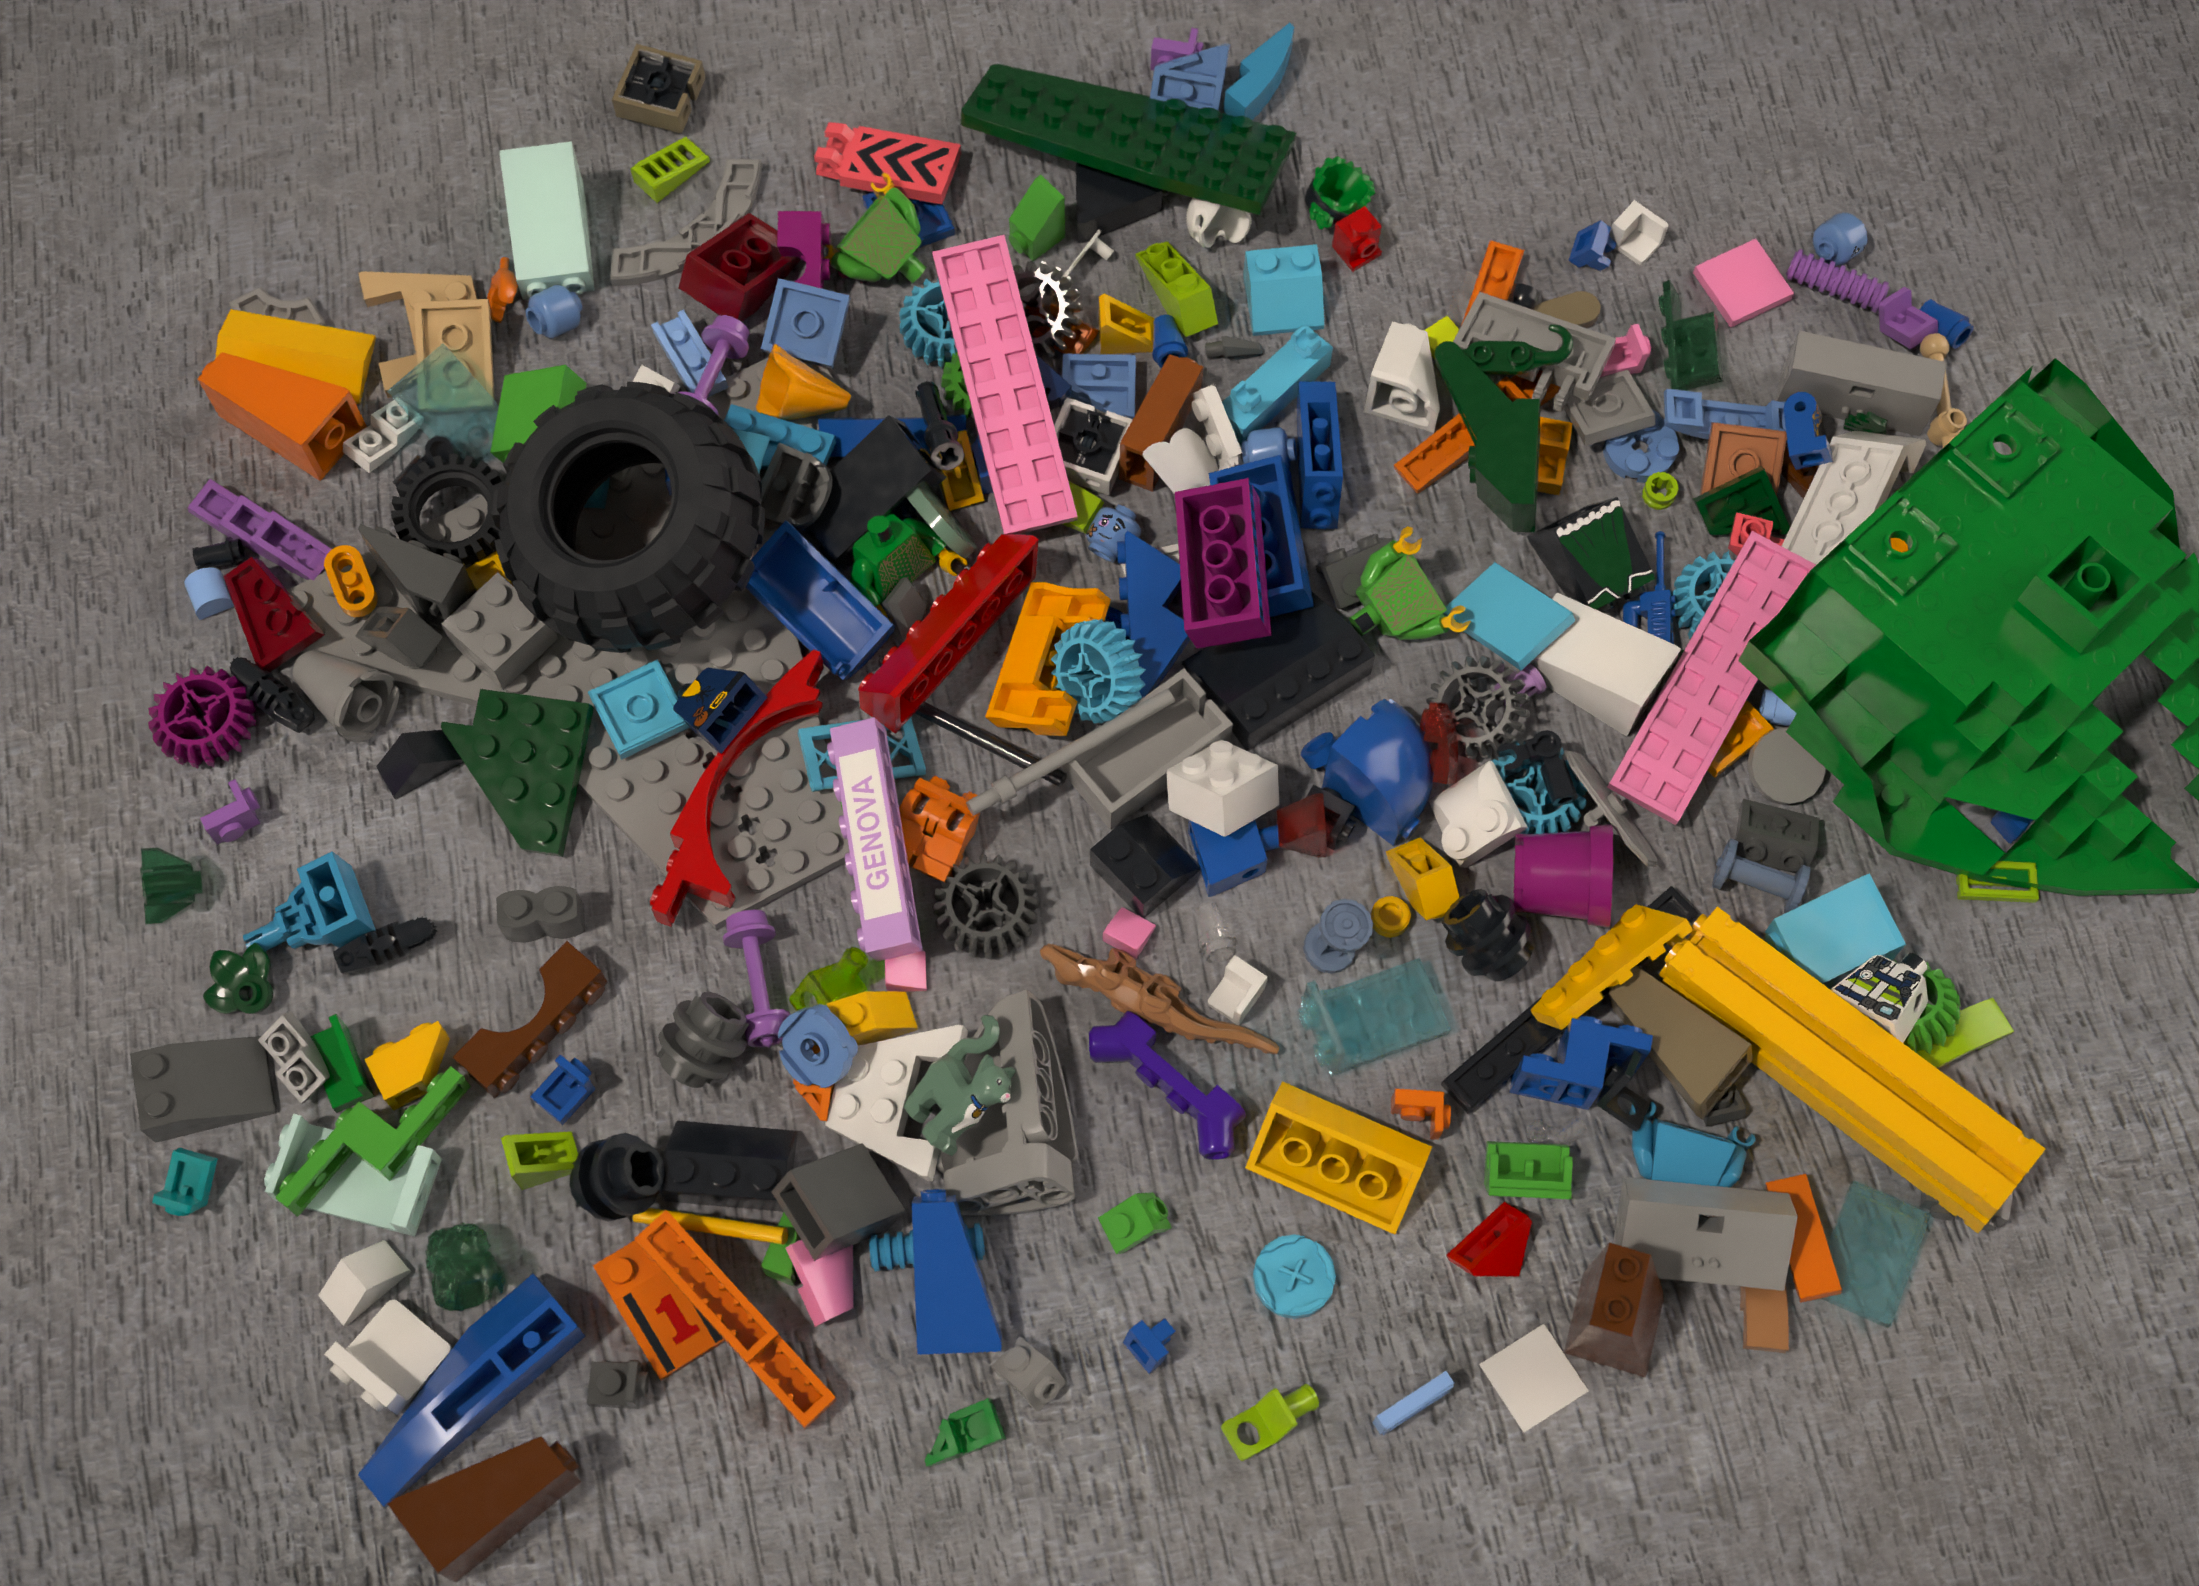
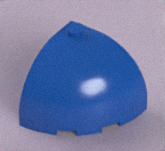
M1390 698L1389 701L1383 699L1374 704L1371 708L1373 713L1368 720L1360 716L1334 742L1330 748L1322 788L1328 787L1338 792L1343 797V800L1355 806L1353 816L1392 846H1395L1401 837L1408 840L1421 823L1418 818L1429 801L1434 783V759L1429 740L1419 723L1407 710Z

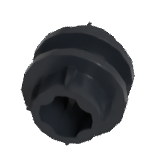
M1476 889L1456 900L1446 912L1444 921H1442L1443 926L1448 931L1445 940L1446 947L1452 954L1463 956L1461 960L1462 966L1468 974L1473 976L1488 975L1495 982L1503 981L1518 973L1530 960L1532 950L1535 949L1529 940L1532 929L1525 917L1514 915L1515 906L1509 897L1504 895L1493 896L1483 889Z
M628 1133L613 1135L607 1139L594 1141L586 1145L579 1152L576 1161L572 1163L574 1167L570 1174L569 1186L571 1194L577 1203L576 1206L582 1207L596 1219L607 1222L645 1212L655 1203L657 1195L662 1192L661 1187L664 1182L665 1168L663 1160L657 1151L658 1148H653L638 1136Z

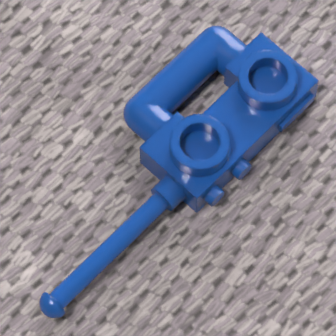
M1658 531L1654 536L1656 538L1655 591L1643 592L1640 594V600L1626 602L1623 606V622L1638 628V615L1648 617V633L1674 644L1673 617L1676 616V609H1673V603H1676V596H1672L1671 590H1666L1664 585V538H1666L1664 532Z

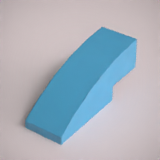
M1290 22L1240 62L1239 80L1225 91L1224 112L1235 117L1245 116L1253 120L1271 100L1282 81L1292 50L1295 26Z

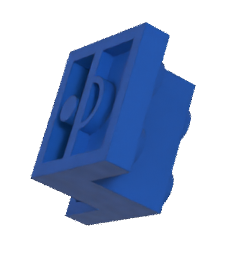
M1582 1016L1578 1019L1572 1018L1559 1040L1556 1062H1554L1553 1057L1545 1054L1535 1053L1531 1054L1530 1057L1524 1055L1512 1076L1509 1093L1589 1110L1603 1088L1606 1067L1609 1068L1613 1063L1621 1065L1634 1050H1637L1642 1056L1634 1072L1636 1073L1651 1051L1653 1035L1644 1034L1642 1029L1631 1025H1620L1618 1028L1602 1025V1021L1594 1017Z

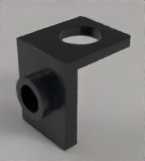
M1634 1050L1621 1065L1613 1063L1604 1076V1087L1596 1103L1597 1106L1635 1132L1640 1129L1650 1105L1648 1101L1625 1086L1632 1079L1642 1056L1637 1050ZM1618 1098L1629 1100L1635 1108V1115L1625 1113L1618 1105Z

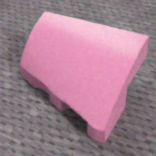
M802 1240L792 1243L785 1248L803 1285L798 1288V1291L815 1327L854 1308L853 1245L815 1261Z

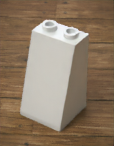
M1556 593L1552 600L1571 611L1575 622L1534 658L1530 664L1540 672L1548 688L1627 737L1666 682L1681 648L1560 593Z

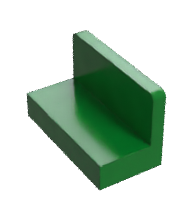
M337 1014L329 1016L331 1028L310 1037L327 1066L330 1078L323 1085L332 1109L338 1113L356 1105L358 1101L363 1102L375 1096L348 1027Z

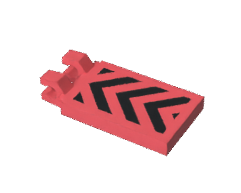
M828 122L825 130V137L829 138L826 148L818 147L814 160L818 163L816 175L839 179L840 186L873 192L872 182L875 187L880 189L887 185L881 175L887 173L894 184V188H898L907 198L943 204L961 157V144L859 126V128L853 127L851 130L846 124Z

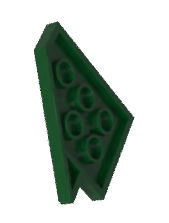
M480 689L473 725L442 722L441 729L520 848L526 852L563 857L594 707L589 703Z

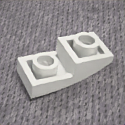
M396 398L371 414V425L343 442V453L370 473L387 461L410 440L423 425L424 417L400 398Z

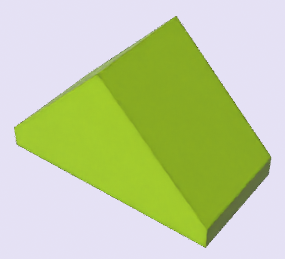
M572 1131L505 1135L501 1138L511 1177L521 1190L570 1175L574 1167L572 1163L576 1161L578 1156Z

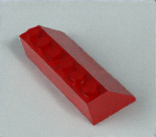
M1001 534L993 544L987 543L979 552L976 563L969 570L965 568L958 574L953 584L954 587L946 595L941 594L936 598L926 618L923 621L917 620L910 627L906 640L899 647L894 646L887 652L882 662L883 665L876 673L873 674L871 672L865 676L858 688L860 709L871 717H875L882 725L896 734L917 711L919 706L928 699L1036 578L1039 539L1033 535Z

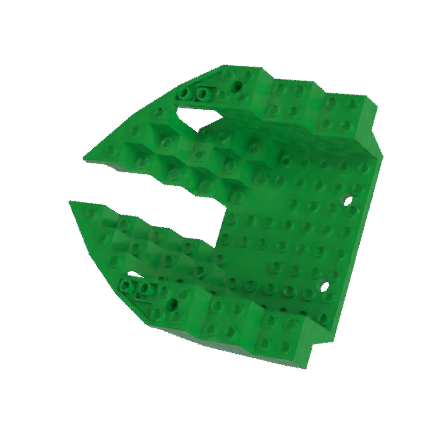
M2054 358L2029 382L2032 367H2030L1812 568L1781 611L1748 641L1738 661L1797 713L1786 733L1844 784L1832 802L1890 855L1956 875L1963 874L1976 881L2028 889L2033 887L2041 891L2074 896L2195 893L2199 889V883L2171 859V847L2176 841L2122 795L2138 776L2107 750L2122 734L2123 730L2097 709L2093 703L2107 686L2152 643L2143 655L2174 680L2169 688L2159 697L2158 701L2188 726L2171 746L2199 769V563L2195 553L2186 560L2187 554L2180 549L2173 490L2088 385L2059 360ZM2003 442L2011 448L2012 454H2000L1995 450L1993 443ZM1899 538L1905 541L1908 551L1899 552L1894 550L1890 546L1889 539ZM2199 774L2184 788L2198 801ZM1952 798L2036 821L2005 853L1946 799ZM1997 861L2036 863L2038 884L2029 883L2028 870L1990 868Z

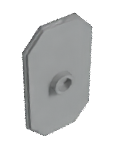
M1565 750L1564 754L1571 769L1598 805L1596 809L1585 814V824L1587 826L1606 825L1610 821L1629 849L1646 866L1656 867L1658 860L1651 846L1626 813L1627 807L1620 797L1607 788V785L1597 771L1580 753Z

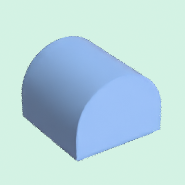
M208 567L196 570L189 574L184 581L199 620L234 607L223 577L224 575L217 568Z

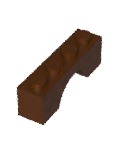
M568 941L539 969L544 981L545 996L537 1015L529 1023L513 1031L495 1032L481 1028L453 1056L459 1067L494 1099L501 1092L506 1093L511 1090L520 1078L519 1073L529 1063L534 1064L539 1061L547 1052L548 1043L558 1033L564 1034L575 1023L576 1015L586 1004H594L605 990L604 986L608 982L602 971Z

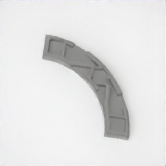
M726 159L724 174L714 195V201L704 214H699L691 223L679 230L678 235L664 242L656 241L642 246L613 249L610 276L612 286L648 283L682 272L688 253L749 213L761 181L763 167L761 159Z

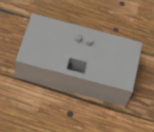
M1799 331L1781 370L1776 401L1786 402L1787 398L1794 393L1807 392L1815 398L1821 415L1845 420L1850 414L1856 416L1857 412L1866 415L1870 411L1888 421L1886 429L1920 436L1941 400L1946 362Z
M1623 1177L1613 1243L1651 1254L1658 1278L1784 1291L1798 1216L1789 1193Z

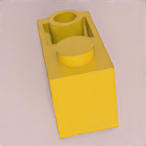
M439 1021L423 1023L411 1030L408 1037L396 1043H384L373 1051V1055L364 1059L384 1100L393 1111L428 1093L427 1087L438 1073L450 1040Z

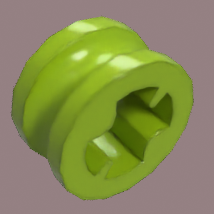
M1654 473L1648 477L1642 490V498L1649 507L1655 510L1666 509L1674 502L1678 493V483L1668 473ZM1655 486L1659 490L1667 489L1666 495L1664 496L1661 492L1655 494L1653 492Z

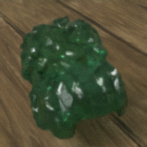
M463 1222L449 1228H441L439 1231L435 1230L428 1236V1245L425 1251L427 1256L426 1268L434 1273L431 1281L432 1292L436 1305L443 1310L463 1311L478 1306L492 1298L493 1290L496 1286L499 1295L504 1291L506 1283L504 1271L501 1270V1267L495 1261V1257L489 1251L491 1245L488 1242L487 1233L476 1224H465Z

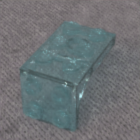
M1420 958L1333 989L1319 990L1315 980L1306 983L1304 995L1301 996L1302 1007L1298 1008L1299 1017L1306 1031L1312 1030L1317 1044L1313 1045L1316 1059L1321 1067L1327 1066L1331 1077L1445 1036L1451 1031Z

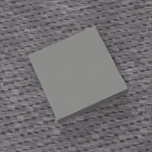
M1628 370L1600 377L1588 401L1573 396V389L1564 406L1566 414L1585 446L1655 426V414Z

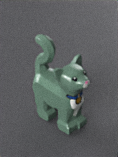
M983 1015L981 1017L985 1028L981 1038L970 1037L961 1039L953 1045L947 1054L930 1064L925 1076L909 1095L904 1105L910 1117L922 1124L933 1112L932 1106L936 1103L941 1109L932 1121L926 1124L922 1134L932 1146L950 1156H953L958 1150L956 1140L959 1136L977 1124L989 1106L1008 1102L1011 1097V1078L1016 1072L1014 1068H1000L994 1065L993 1058L986 1054L972 1078L964 1064L966 1054H981L993 1048L998 1041L1000 1034L998 1021L991 1015Z

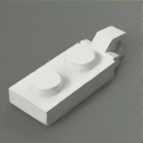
M1212 384L1192 393L1194 401H1192L1193 412L1200 422L1203 421L1208 433L1206 443L1211 454L1218 457L1220 462L1219 470L1242 465L1243 462L1240 457L1242 450L1216 386Z

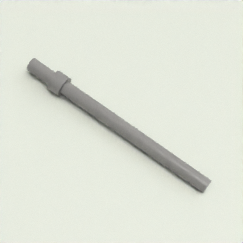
M1166 689L1010 778L1003 776L991 783L992 788L966 802L969 811L974 816L999 801L1003 804L1017 796L1016 792L1173 704L1175 699L1169 689Z

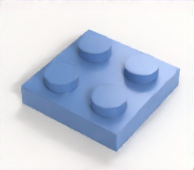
M778 278L761 345L762 352L770 354L773 345L778 344L800 361L833 369L851 299L850 295Z

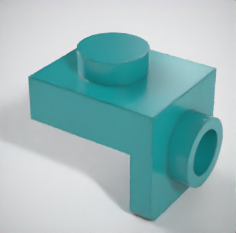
M184 1148L173 1150L164 1190L154 1194L152 1203L164 1206L167 1213L177 1216H188L190 1213L206 1206L218 1158Z

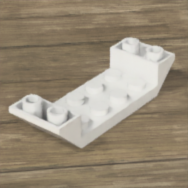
M1852 431L1833 436L1830 442L1833 462L1819 466L1782 547L1817 565L1887 500L1899 472L1914 473L1926 446V441L1924 439L1862 431Z

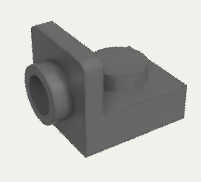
M629 1360V1363L591 1361L586 1404L591 1407L639 1409L640 1398H646L648 1394L649 1373L643 1372L644 1367L639 1360Z

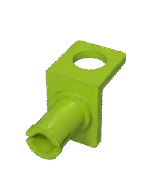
M1308 1384L1302 1385L1299 1389L1284 1397L1281 1396L1277 1388H1274L1256 1405L1225 1421L1221 1425V1429L1239 1460L1245 1461L1282 1440L1297 1426V1418L1319 1407V1400L1313 1388ZM1250 1423L1255 1426L1259 1434L1256 1444L1246 1445L1241 1442L1237 1435L1239 1424Z

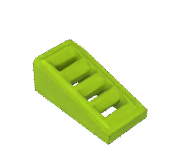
M685 136L639 161L630 169L634 183L658 203L708 164L710 159ZM687 150L695 158L689 161L682 153ZM676 158L682 165L678 167L673 160ZM667 166L671 171L667 173L662 168ZM656 173L660 176L657 179L653 177Z

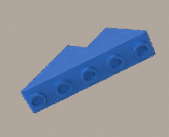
M1127 531L1124 541H1117L1118 564H1125L1126 577L1119 578L1120 600H1127L1128 614H1121V629H1126V637H1129V640H1135L1134 652L1142 654L1138 659L1140 667L1146 669L1140 675V678L1146 684L1139 690L1143 698L1160 685L1191 639L1185 632L1184 620L1167 609L1181 589L1180 564Z

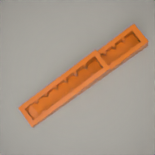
M1539 370L1534 382L1514 375L1511 379L1507 376L1504 377L1496 386L1512 402L1517 398L1532 399L1535 387L1543 371ZM1550 384L1544 400L1540 403V407L1555 397L1561 387ZM1460 413L1394 464V469L1417 494L1468 459L1469 446H1474V443Z
M667 1210L634 1238L804 1429L809 1427L836 1401V1397Z

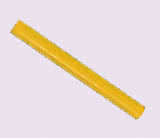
M649 1208L643 1213L632 1215L633 1222L650 1225L665 1210ZM668 1211L684 1230L783 1245L788 1239V1229L784 1227Z

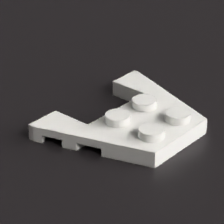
M954 1025L859 1045L858 1052L852 1059V1066L844 1078L835 1083L825 1126L856 1144L863 1143L866 1149L887 1158L902 1168H906L927 1181H933L940 1149L932 1146L928 1140L903 1137L908 1118V1112L905 1110L904 1105L909 1095L915 1089L921 1061L934 1062L947 1054L953 1045L961 1039L967 1038L968 1030L963 1025Z

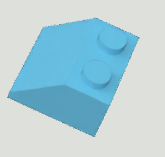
M1317 244L1245 251L1243 277L1253 336L1295 332L1302 325H1307L1312 330L1324 329L1323 282Z

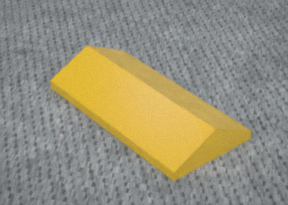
M230 309L218 334L215 359L221 352L335 384L349 390L355 403L360 404L376 336Z

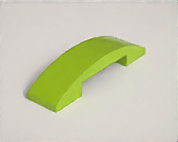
M1994 998L1960 1010L1961 1017L1959 1024H1956L1954 1036H1946L1944 1047L1933 1044L1931 1054L1924 1050L1917 1051V1054L1938 1069L1976 1049L1979 1051L2014 1033L2013 1028Z

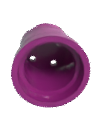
M1612 824L1589 826V831L1515 834V912L1586 919L1587 925L1610 927L1613 883Z

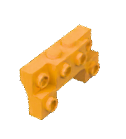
M1031 582L985 718L998 728H1028L1035 735L1066 736L1078 701L1066 691H1057L1055 688L1058 680L1056 676L1051 674L1056 668V665L1051 660L1057 654L1054 644L1061 640L1062 633L1073 627L1076 623L1087 622L1093 619H1102L1104 622L1111 599L1099 588H1068L1047 582Z

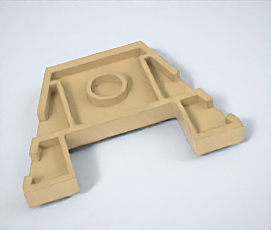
M365 271L358 273L367 307L404 299L415 351L414 302L478 299L471 275ZM416 354L378 363L384 390L388 398L401 393L400 388L415 380L418 383Z

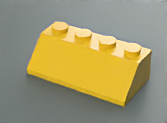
M1282 1081L1269 1106L1245 1169L1395 1235L1425 1167L1432 1146Z

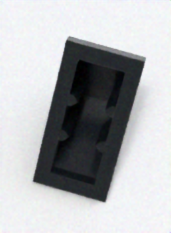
M443 730L402 733L376 767L396 800L464 762Z

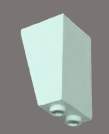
M572 141L499 150L515 275L523 300L530 299L531 296L554 285H561L577 295L583 292L595 291L584 183Z

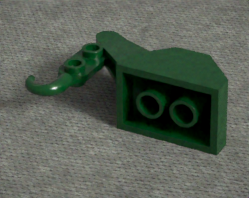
M1551 324L1548 327L1549 331L1559 334L1562 338V346L1555 351H1544L1523 341H1477L1472 343L1467 349H1461L1456 343L1446 341L1440 343L1435 349L1436 366L1474 443V446H1469L1468 454L1470 483H1476L1477 497L1512 532L1535 533L1541 430L1540 399L1517 398L1512 402L1486 374L1521 375L1542 366L1560 364L1569 357L1574 344L1570 332L1560 325Z

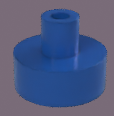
M1326 732L1313 738L1304 746L1301 751V757L1309 768L1317 769L1323 766L1326 770L1330 748L1337 739L1331 732Z

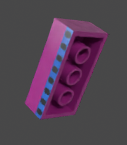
M1249 478L1175 492L1184 629L1196 648L1271 636L1260 498Z

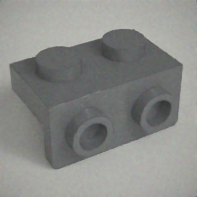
M1378 534L1366 536L1357 541L1358 547L1347 552L1344 548L1331 551L1323 556L1324 562L1315 565L1317 572L1323 573L1336 608L1342 609L1360 601L1356 595V590L1361 585L1360 577L1369 556L1391 542L1392 538H1379Z

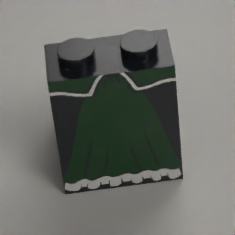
M1618 497L1588 504L1527 536L1529 543L1565 596L1602 613L1614 608L1612 601L1621 596L1628 600L1645 592L1644 584L1656 579Z

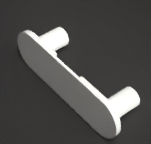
M1100 230L1095 233L1062 278L1070 274L1089 248L1106 261L1111 256L1114 250L1097 238L1101 233Z

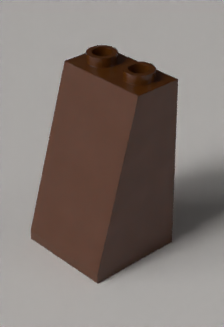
M1610 1242L1605 1246L1582 1275L1565 1345V1354L1646 1377L1664 1301V1293L1651 1254Z
M540 1436L399 1496L389 1502L388 1506L435 1571L457 1582L578 1485L581 1481L574 1471L580 1466L566 1447H563L558 1440L550 1444Z

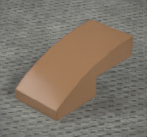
M1786 1284L1784 1291L1741 1287L1740 1311H1744L1743 1349L1786 1353L1789 1350Z

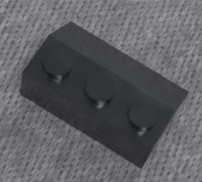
M676 1120L665 1149L663 1161L665 1177L661 1187V1194L666 1202L784 1212L772 1194V1190L793 1169L798 1132Z

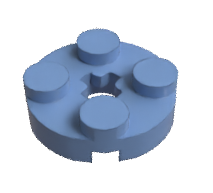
M1653 410L1655 426L1605 440L1603 447L1605 461L1618 476L1625 478L1627 475L1631 478H1638L1637 482L1646 483L1648 477L1657 472L1668 473L1679 452L1678 437L1673 429L1665 426V420L1661 418L1657 411ZM1636 441H1642L1648 445V452L1644 453L1641 449L1634 450L1632 447Z
M817 1004L813 1007L802 1008L789 1015L779 1028L778 1039L783 1036L782 1044L784 1048L779 1051L781 1061L789 1074L799 1083L806 1086L815 1084L820 1086V1088H826L844 1078L852 1066V1059L858 1052L857 1042L849 1035L841 1020L831 1013L827 1006ZM812 1040L819 1045L821 1052L817 1054L811 1049L814 1045Z

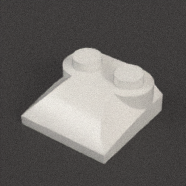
M1493 761L1486 762L1429 800L1443 833L1441 839L1442 847L1448 856L1456 859L1459 867L1467 868L1515 837V834H1519L1528 828Z

